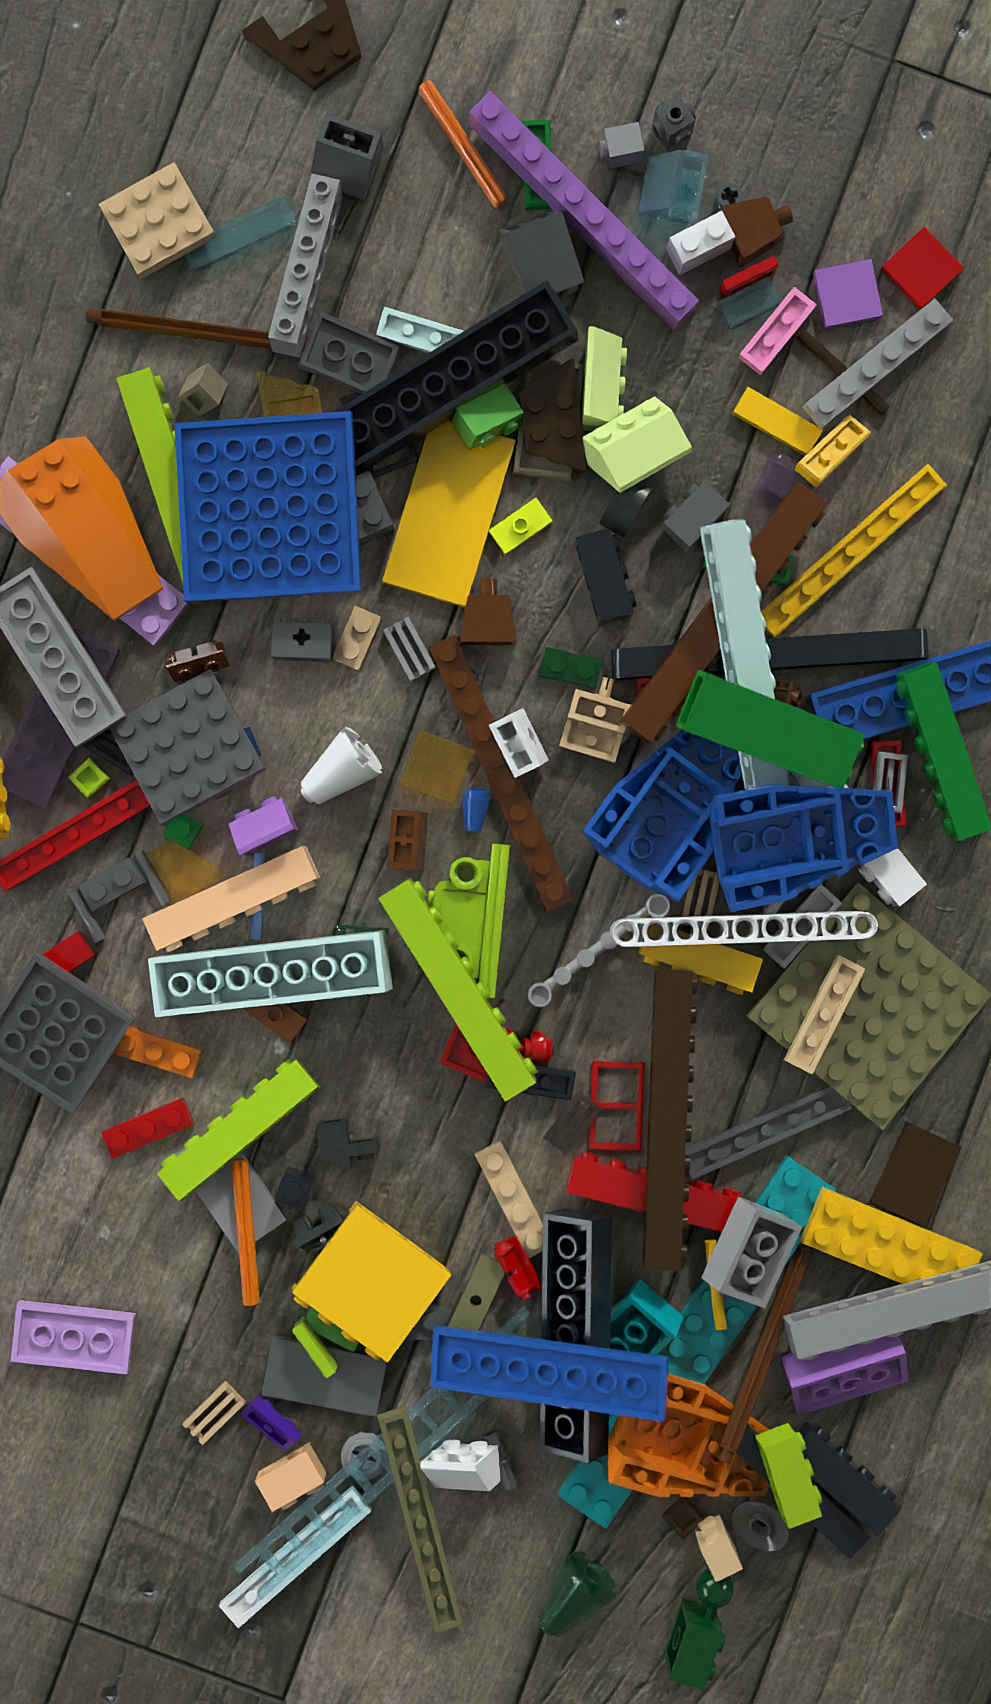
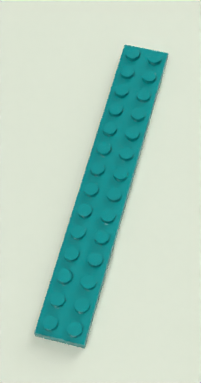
M786 1155L754 1203L782 1213L802 1226L787 1259L788 1262L797 1249V1245L801 1243L800 1238L821 1188L825 1187L832 1191H836V1189ZM702 1279L679 1312L684 1319L676 1337L657 1354L669 1357L668 1373L705 1384L757 1305L723 1294L727 1329L715 1330L710 1284ZM609 1415V1435L618 1415ZM608 1455L590 1463L578 1461L557 1491V1494L561 1499L606 1529L632 1492V1489L609 1482Z

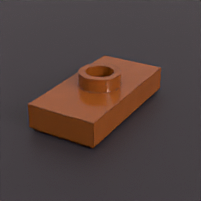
M287 1003L243 1008L288 1043L292 1042L308 1020Z

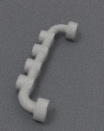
M651 895L647 899L645 907L635 914L626 915L624 919L649 918L651 916L656 918L664 917L670 910V902L664 895ZM624 924L618 928L617 937L619 940L629 932H632L631 927ZM604 932L600 936V940L589 949L580 950L576 958L565 967H557L554 970L553 976L544 983L538 982L533 984L528 990L529 1001L537 1007L547 1005L551 1000L552 990L560 984H567L571 980V976L581 968L591 966L595 958L605 950L615 948L617 943L612 940L610 932Z

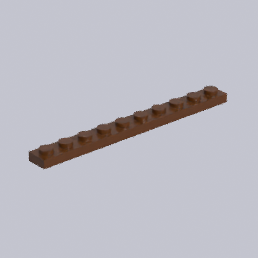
M456 635L430 645L431 654L546 911L548 912L574 900L519 776L514 777L489 727L490 724L494 723V720Z

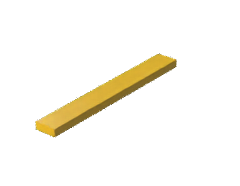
M929 464L921 469L761 611L766 622L765 632L770 638H775L947 486Z

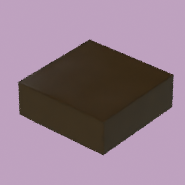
M682 1496L662 1514L666 1522L682 1539L694 1530L698 1523L704 1520L703 1515L686 1497Z

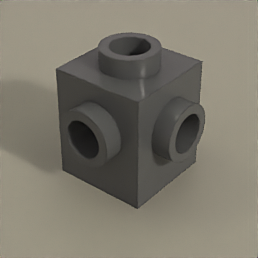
M681 96L674 100L666 99L656 107L652 129L657 139L662 141L666 150L676 144L684 143L691 137L696 119L695 112L689 103H684Z

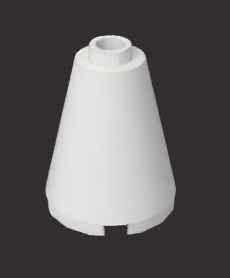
M345 727L338 733L301 781L302 789L300 791L309 803L321 804L378 777L382 773L380 771L382 766L377 756L367 743L363 746L357 741L360 736L351 728Z

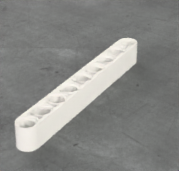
M862 911L629 918L615 921L610 928V935L615 943L625 947L865 939L875 934L878 924L874 915ZM833 917L837 921L838 926L835 932L829 934L826 931L825 924L828 919ZM859 917H864L867 927L863 932L859 933L855 929V922ZM804 918L808 922V930L800 935L797 933L795 926L798 920ZM774 919L779 924V930L775 935L770 936L766 932V924ZM745 920L748 922L750 929L746 936L740 937L736 932V926L740 921ZM716 921L720 925V933L718 936L710 938L707 935L706 928L709 923ZM686 922L690 925L691 933L687 938L680 939L676 932L679 924ZM657 923L661 927V935L659 938L651 940L647 936V928L651 924ZM627 924L632 929V935L628 940L621 941L617 937V930L621 925Z

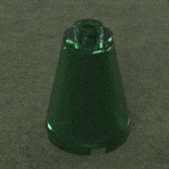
M575 1551L567 1557L539 1614L540 1626L548 1635L557 1637L563 1635L609 1604L616 1596V1593L612 1591L615 1588V1583L609 1572L596 1559L593 1563L585 1559L588 1554Z

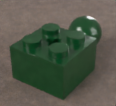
M710 1569L703 1571L696 1582V1593L701 1603L682 1598L664 1652L670 1680L705 1691L707 1682L713 1680L716 1670L714 1660L717 1652L721 1653L725 1644V1634H723L717 1609L726 1606L731 1601L734 1593L731 1577L728 1576L716 1582Z

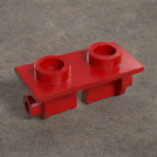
M517 1235L494 1244L496 1252L494 1257L498 1259L504 1273H509L508 1281L515 1292V1297H519L523 1301L531 1296V1292L542 1289V1283Z

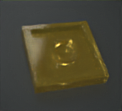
M419 729L399 784L454 804L474 750Z

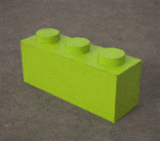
M786 1423L755 1435L778 1511L788 1529L822 1517L818 1505L823 1503L817 1486L812 1485L810 1478L814 1476V1472L809 1460L804 1459L802 1451L806 1449L800 1432L795 1433L791 1426Z

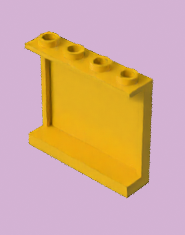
M355 1201L349 1209V1215L298 1284L292 1286V1293L295 1295L293 1299L306 1309L311 1306L318 1311V1318L325 1324L332 1326L334 1323L342 1329L341 1334L350 1342L355 1344L356 1341H359L366 1347L364 1351L373 1359L379 1361L382 1358L388 1363L450 1278L451 1273L447 1267L359 1202Z

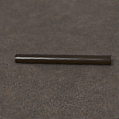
M805 329L799 334L797 339L838 376L848 369ZM872 389L862 396L881 415L890 408V405Z

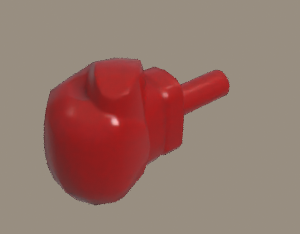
M532 1031L529 1039H521L522 1047L518 1050L524 1059L529 1057L531 1061L539 1063L550 1061L553 1055V1040L545 1037L543 1031Z

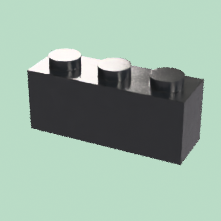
M610 528L576 537L574 544L598 626L631 617L634 613L633 608L637 607L633 591H628L625 580L629 579L626 565L624 562L620 563L617 552L621 551L617 535H611Z

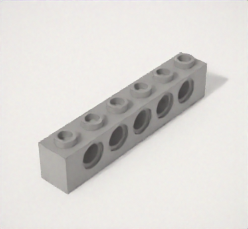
M311 173L268 335L272 352L301 358L343 199L339 179Z

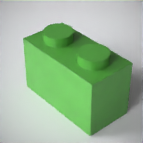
M506 384L457 407L452 423L469 450L477 446L481 448L488 446L495 440V437L503 433L507 436L515 432L519 428V422L524 412Z

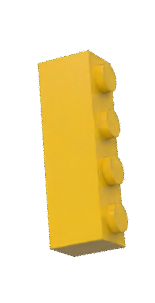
M654 923L647 928L649 939L655 940L660 937L662 930L659 924ZM676 930L680 939L687 938L690 935ZM720 944L640 946L638 952L640 955L645 956L643 962L660 967L661 962L672 965L674 969H690L693 973L700 975L699 981L715 986L716 981L727 984L726 990L743 995L744 990L753 991L763 962L761 958Z

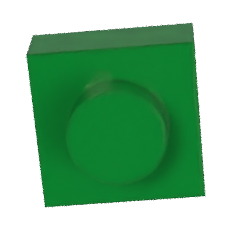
M185 814L170 822L163 835L190 850L204 824Z

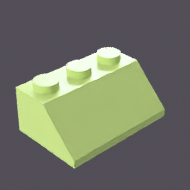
M590 326L585 347L582 431H594L624 413V406L618 404L619 394L624 395L625 377L620 376L621 366H626L627 348H622V337Z
M655 396L582 437L587 465L620 493L692 452V446L673 411Z

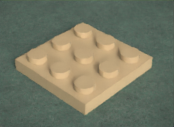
M175 162L99 203L102 212L140 279L216 238L212 227Z

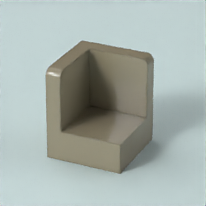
M207 363L188 375L179 397L200 417L219 405L227 387V382Z

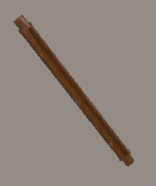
M99 308V310L88 309L86 313L87 322L97 323L98 326L271 348L268 339L269 331L106 310L103 308ZM306 336V340H305V343H304L303 351H304V348H305L306 343H307V340H308V339H307V336Z
M802 1242L797 1245V1249L791 1257L722 1438L721 1450L717 1459L730 1464L734 1453H737L785 1326L783 1316L790 1313L811 1258L812 1247Z

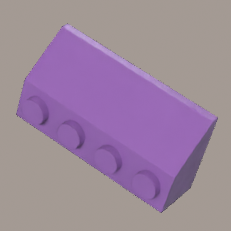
M899 1336L880 1337L868 1345L854 1344L847 1346V1349L841 1352H824L818 1354V1357L812 1360L797 1359L792 1351L786 1356L781 1357L783 1372L797 1416L908 1382L906 1352Z

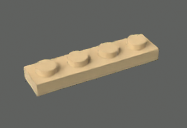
M836 955L784 1061L809 1074H813L865 968L840 955Z
M501 1140L475 1152V1157L528 1258L542 1252L543 1222Z

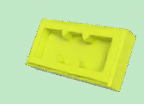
M534 498L491 528L489 534L506 556L552 524L553 520L539 500Z

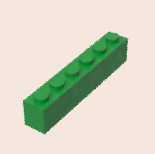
M928 662L896 674L898 680L895 683L896 691L899 697L905 701L907 710L904 711L906 720L910 727H914L917 736L914 738V744L918 753L923 754L926 765H923V771L929 782L932 781L935 790L932 793V797L936 807L942 811L944 819L941 820V824L945 834L952 839L962 841L991 830V823L938 663Z

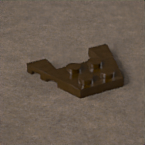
M323 0L328 8L282 40H279L263 16L242 30L243 37L249 43H254L262 49V52L268 57L277 60L285 66L287 71L315 91L362 58L345 0Z

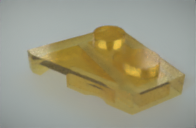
M256 371L264 417L323 413L318 388L306 384L300 385L293 380L280 379L267 375L266 372Z
M171 839L146 854V857L176 903L192 896L225 874L222 868L215 866L200 855L186 849Z

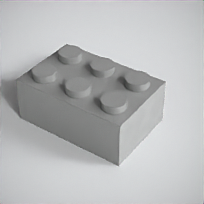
M738 1196L701 1278L718 1292L765 1308L802 1226L782 1213Z

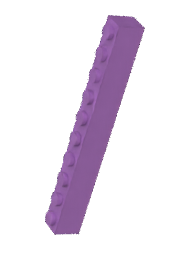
M491 91L469 111V126L553 210L563 213L565 222L673 331L693 313L699 300Z

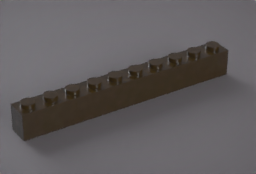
M654 968L642 1256L644 1269L681 1271V1262H686L687 1246L682 1244V1232H687L688 1215L683 1214V1203L689 1201V1184H684L685 1172H690V1154L685 1153L686 1143H691L692 1135L691 1125H687V1113H692L693 1097L688 1095V1083H693L694 1066L689 1065V1054L695 1052V1036L690 1035L691 1023H696V1006H691L692 994H697L698 986L697 976H693V971L690 969Z

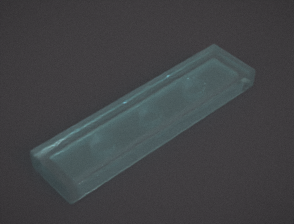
M282 196L213 228L216 238L187 253L185 257L194 274L298 224L285 196Z

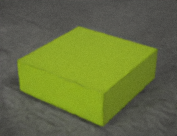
M88 758L68 777L88 799H91L111 780L92 758Z

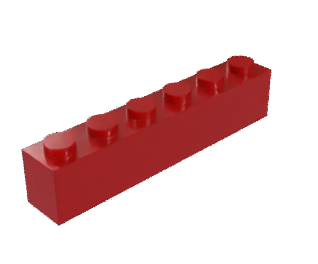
M582 1151L581 1155L574 1154L566 1185L567 1193L644 1212L645 1166H639L638 1170L628 1168L627 1163L621 1160L610 1159V1162L598 1160V1155ZM695 1180V1184L684 1182V1184H689V1201L683 1203V1214L688 1215V1224L722 1232L738 1196L744 1197L740 1196V1191L724 1187L723 1191L712 1189V1184L700 1180Z

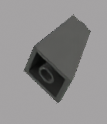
M550 210L498 230L522 294L548 280L555 293L561 292V295H566L578 290L577 285L584 282L562 212Z

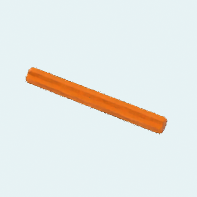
M430 80L425 81L419 86V94L493 207H500L507 201V195L433 82Z
M236 1159L232 1161L231 1165L242 1296L245 1306H254L259 1303L260 1295L249 1166L247 1159Z

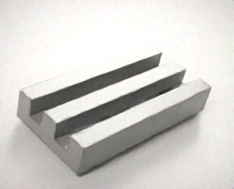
M409 617L394 623L389 628L383 629L410 682L436 669ZM407 626L428 666L422 667L402 630L403 627ZM397 631L418 670L417 672L412 673L392 633Z
M877 752L873 789L881 790L884 759H888L885 790L892 791L895 760H899L894 813L900 814L903 807L908 755Z

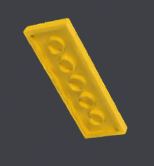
M822 1187L800 1238V1241L805 1245L902 1284L979 1264L983 1254L972 1247L825 1187Z

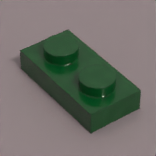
M546 647L540 677L596 689L603 659Z

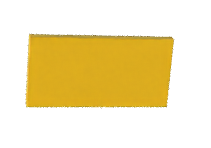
M451 420L427 433L382 582L384 584L466 608L467 597L472 589L516 440L499 435L488 446L483 448L477 446L469 450Z

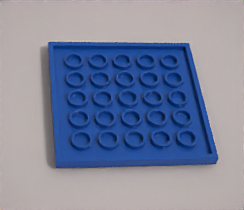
M351 411L175 423L183 590L186 603L362 592L353 414Z

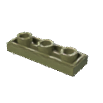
M481 1253L447 1327L479 1330L505 1274L498 1260ZM478 1295L481 1301L474 1303L471 1301V1297Z

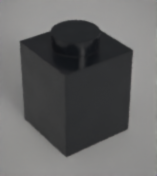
M288 1166L274 1199L302 1210L316 1176Z

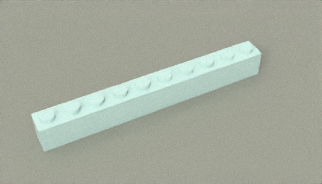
M729 520L700 527L726 680L775 699L773 690L775 689V679L770 672L769 666L771 653L764 636L766 622L761 614L759 605L761 592L756 585L754 575L756 562L750 551V529L746 525V520ZM738 751L745 790L768 785H789L788 774L790 770Z

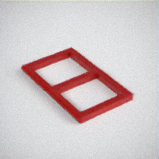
M592 1061L589 1149L641 1151L645 1062ZM598 1067L638 1069L637 1103L597 1102ZM597 1108L637 1110L636 1144L595 1142Z

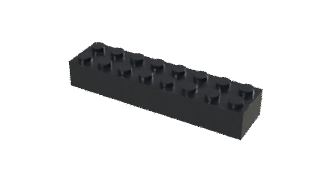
M565 1208L543 1213L542 1340L610 1349L612 1216ZM540 1404L541 1451L586 1463L608 1455L609 1414Z

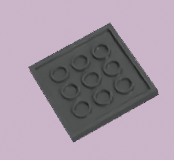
M211 669L127 713L128 717L110 727L115 740L162 826L266 771Z
M37 952L32 956L0 1007V1067L73 1114L131 1027L136 1016Z

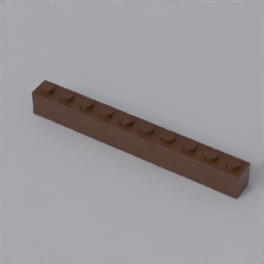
M800 481L792 486L750 543L751 555L756 562L755 581L760 589L761 599L772 588L773 584L769 581L775 573L780 575L789 565L790 560L787 557L794 549L797 552L806 542L808 537L804 534L809 527L815 528L825 516L822 510L827 502ZM712 596L619 721V723L646 743L651 742L653 739L658 741L668 728L664 725L671 715L675 718L684 706L682 699L690 691L697 671H704L705 668L710 670L720 658V655L717 654L721 647Z

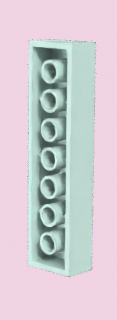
M386 930L148 958L155 1017L384 993L393 989Z

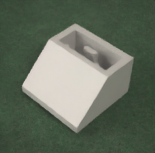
M446 1440L420 1462L422 1471L435 1488L491 1491L501 1481L498 1446L487 1445L485 1441L460 1444L459 1440Z

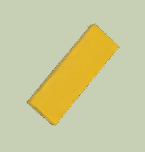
M747 387L732 413L734 416L804 456L812 450L823 431L816 425L750 387Z
M849 414L797 463L794 470L817 488L869 437L871 432Z

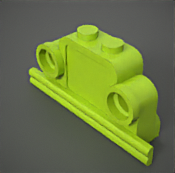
M492 844L491 861L474 860L469 857L457 859L450 868L451 881H441L435 887V891L429 890L428 895L429 908L432 906L436 907L443 919L439 924L445 933L450 931L459 944L455 948L461 959L465 956L468 958L475 970L471 975L473 978H479V982L485 985L491 996L489 998H495L510 845Z

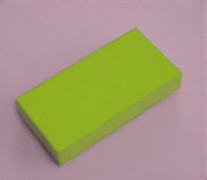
M305 1317L301 1318L295 1323L292 1332L324 1377L328 1378L336 1372L338 1363Z

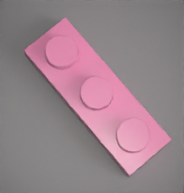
M793 287L742 350L738 358L761 375L815 309L817 304L796 287Z

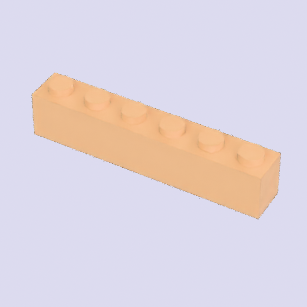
M301 846L146 916L142 920L156 951L165 948L168 953L182 947V940L192 936L193 941L210 934L208 931L210 927L218 924L221 929L235 923L234 917L245 912L246 917L263 910L261 904L271 900L274 905L288 899L287 893L298 888L299 893L316 886L314 880L321 877L307 846Z

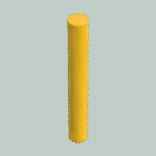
M715 1239L704 1241L707 1264L717 1244ZM710 1285L715 1330H725L727 1325L723 1293L718 1292Z

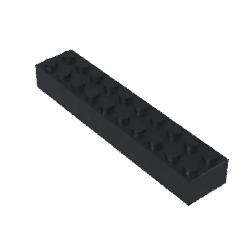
M548 280L334 411H351L353 414L356 476L364 473L452 419L457 407L504 384H509L579 341L575 325Z

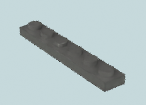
M830 1086L822 1087L687 1147L685 1154H690V1177L692 1180L853 1108L848 1101L837 1094Z

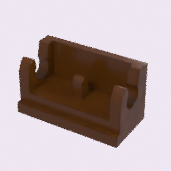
M392 809L387 868L424 871L428 813Z

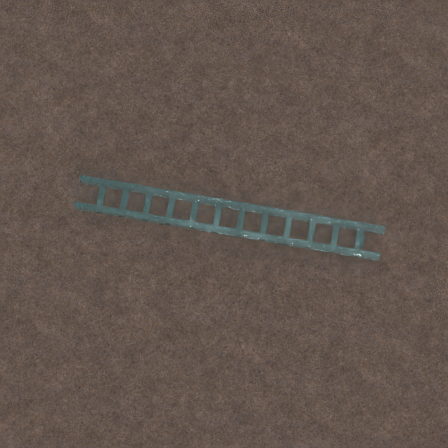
M524 1306L495 1333L517 1336L512 1330L530 1315V1311ZM432 1388L407 1410L410 1421L418 1415L433 1432L417 1446L419 1457L421 1458L489 1396L476 1394L461 1407L445 1389ZM439 1395L455 1412L440 1427L425 1411V1408ZM382 1433L235 1564L234 1569L240 1574L261 1555L262 1560L267 1566L276 1572L258 1588L257 1595L261 1600L394 1482L389 1459L380 1449L385 1444ZM372 1455L388 1471L374 1486L358 1470ZM350 1475L366 1492L351 1506L335 1489ZM327 1495L344 1512L329 1526L313 1509ZM305 1515L321 1532L307 1546L290 1529ZM282 1535L299 1552L284 1566L268 1549Z

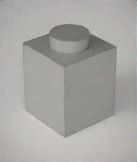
M639 122L604 129L603 140L599 141V151L601 159H606L608 169L642 162L644 146Z

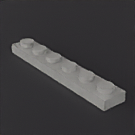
M934 298L811 398L802 408L818 427L823 429L949 326L953 319Z

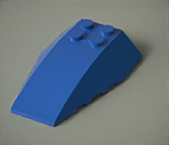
M681 730L613 787L582 833L602 857L646 889L679 901L714 849L710 823L714 797L733 793L742 772L738 751Z
M768 785L714 797L710 823L717 875L731 912L789 900L798 896L797 893L807 888L813 889L821 885L822 881L849 872L848 869L858 864L864 865L898 849L893 795L890 790Z

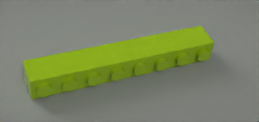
M148 367L116 379L183 583L175 431H173L170 422L174 420V415L169 402L164 403L161 393L166 391L161 376H155L151 368Z
M409 878L378 899L506 1102L535 1084L536 1077L534 1074L538 1071L529 1057L524 1059L518 1049L522 1045L514 1032L508 1034L503 1024L506 1020L499 1008L493 1009L487 999L491 996L482 982L477 984L471 973L475 972L468 958L465 956L461 959L455 949L459 944L450 931L445 933L439 924L443 921L440 913L435 906L429 908L424 900L427 893L419 881L413 882Z

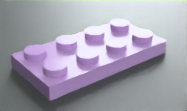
M20 1300L17 1302L10 1362L128 1374L136 1313Z

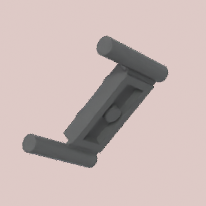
M144 850L68 892L95 943L106 939L92 912L144 883H149L161 906L172 902Z

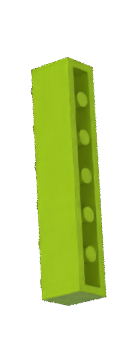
M290 1059L286 1060L276 1069L278 1074L270 1081L267 1078L260 1081L253 1088L255 1093L247 1100L244 1096L230 1106L232 1112L224 1119L221 1115L207 1125L208 1132L202 1137L198 1134L184 1144L186 1150L177 1156L174 1153L160 1164L163 1169L157 1175L178 1201L185 1200L321 1088L300 1060L295 1059L293 1062Z

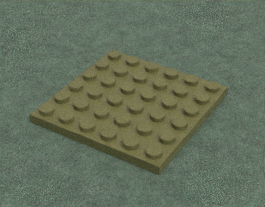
M856 882L840 900L842 904L835 912L862 911L874 915L878 924L875 934L865 939L809 941L781 972L746 1017L788 1051L836 955H840L865 968L813 1073L874 1125L883 1130L991 997V993L860 883ZM833 917L828 919L825 924L826 931L829 934L835 932L838 926L837 921ZM859 917L855 922V929L861 933L867 927L864 917Z

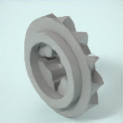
M361 1431L350 1436L341 1451V1462L345 1471L350 1476L360 1480H369L378 1476L384 1470L388 1459L383 1439L378 1438L373 1432L364 1433ZM369 1445V1455L373 1458H367L362 1466H360V1455L356 1452H362Z

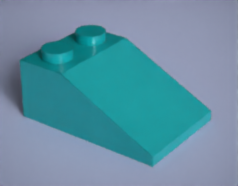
M639 1278L611 1308L610 1349L657 1355L676 1337L684 1317Z

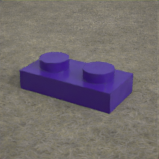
M259 1396L251 1401L241 1413L245 1419L284 1452L296 1444L302 1435L291 1420L283 1418L274 1410L270 1402L261 1399Z

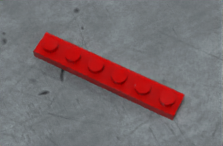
M138 781L131 782L0 860V885L4 892L10 891L150 808L151 806Z

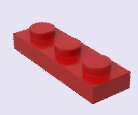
M182 1097L103 1130L101 1134L113 1159L190 1127L195 1123L186 1101Z

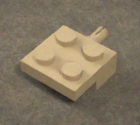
M603 677L599 694L575 690L559 747L615 763L626 729L619 721L631 705L612 699L610 694L615 681L610 679L606 690L608 678Z

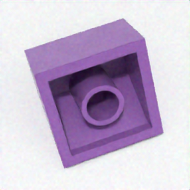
M276 796L261 802V808L252 813L250 809H246L233 816L235 821L229 823V827L239 855L249 856L300 831L285 799L277 800Z

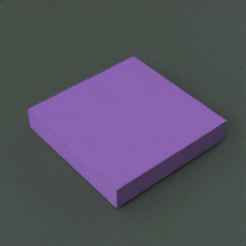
M872 259L814 270L813 277L824 330L881 319L883 313Z

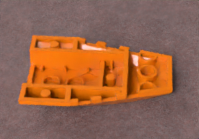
M86 436L57 439L7 470L0 480L1 518L24 548L40 558L41 562L62 576L69 585L79 590L86 599L113 621H116L163 590L121 483Z
M669 1373L666 1419L664 1422L618 1415L608 1438L609 1482L617 1486L657 1497H669L670 1494H680L682 1497H693L694 1494H706L708 1497H719V1494H729L731 1497L765 1496L770 1486L736 1453H734L730 1464L717 1459L721 1450L720 1444L735 1405L704 1384ZM750 1416L748 1423L756 1431L762 1433L770 1430Z

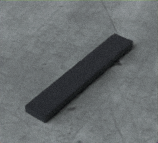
M748 1423L736 1454L770 1485L755 1435L760 1433ZM818 1488L823 1502L818 1504L822 1517L809 1522L851 1559L870 1537Z

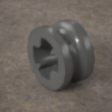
M725 183L718 189L715 205L719 211H721L722 206L729 204L728 200H722L725 193H728L730 197L735 196L733 203L742 201V190L738 185Z

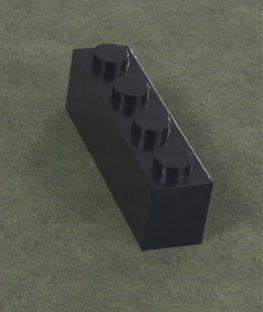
M806 1422L798 1432H800L806 1449L802 1451L804 1459L809 1460L814 1472L812 1478L878 1536L901 1510L895 1501L897 1495L886 1484L880 1487L873 1481L875 1475L863 1464L860 1467L855 1465L851 1461L853 1456L842 1445L836 1448L829 1441L831 1436L818 1425L814 1428Z

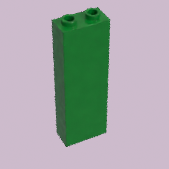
M698 670L676 723V727L835 788H844L845 784L851 779L853 764L856 757L863 750V740L866 735L701 670Z

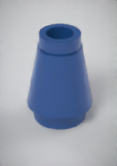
M465 788V795H462L465 830L482 831V825L491 799L488 797V790Z

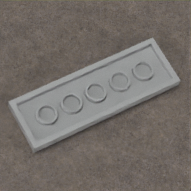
M30 567L1 585L0 628L74 746L79 748L128 717L36 570Z

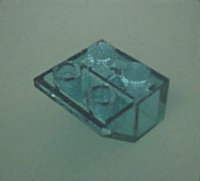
M676 150L649 156L638 215L695 225L700 209L709 155Z

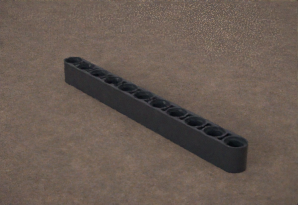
M924 628L765 639L771 653L769 660L770 671L929 659L927 629ZM675 645L611 650L612 679L635 680L651 678ZM721 648L717 652L720 658L710 670L705 668L704 672L709 674H725Z

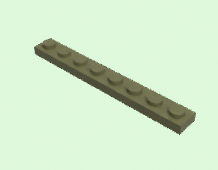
M406 1406L379 1414L377 1417L434 1633L437 1634L461 1626L463 1623L425 1476L421 1469V1461Z

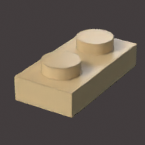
M354 606L332 660L360 671L382 617Z

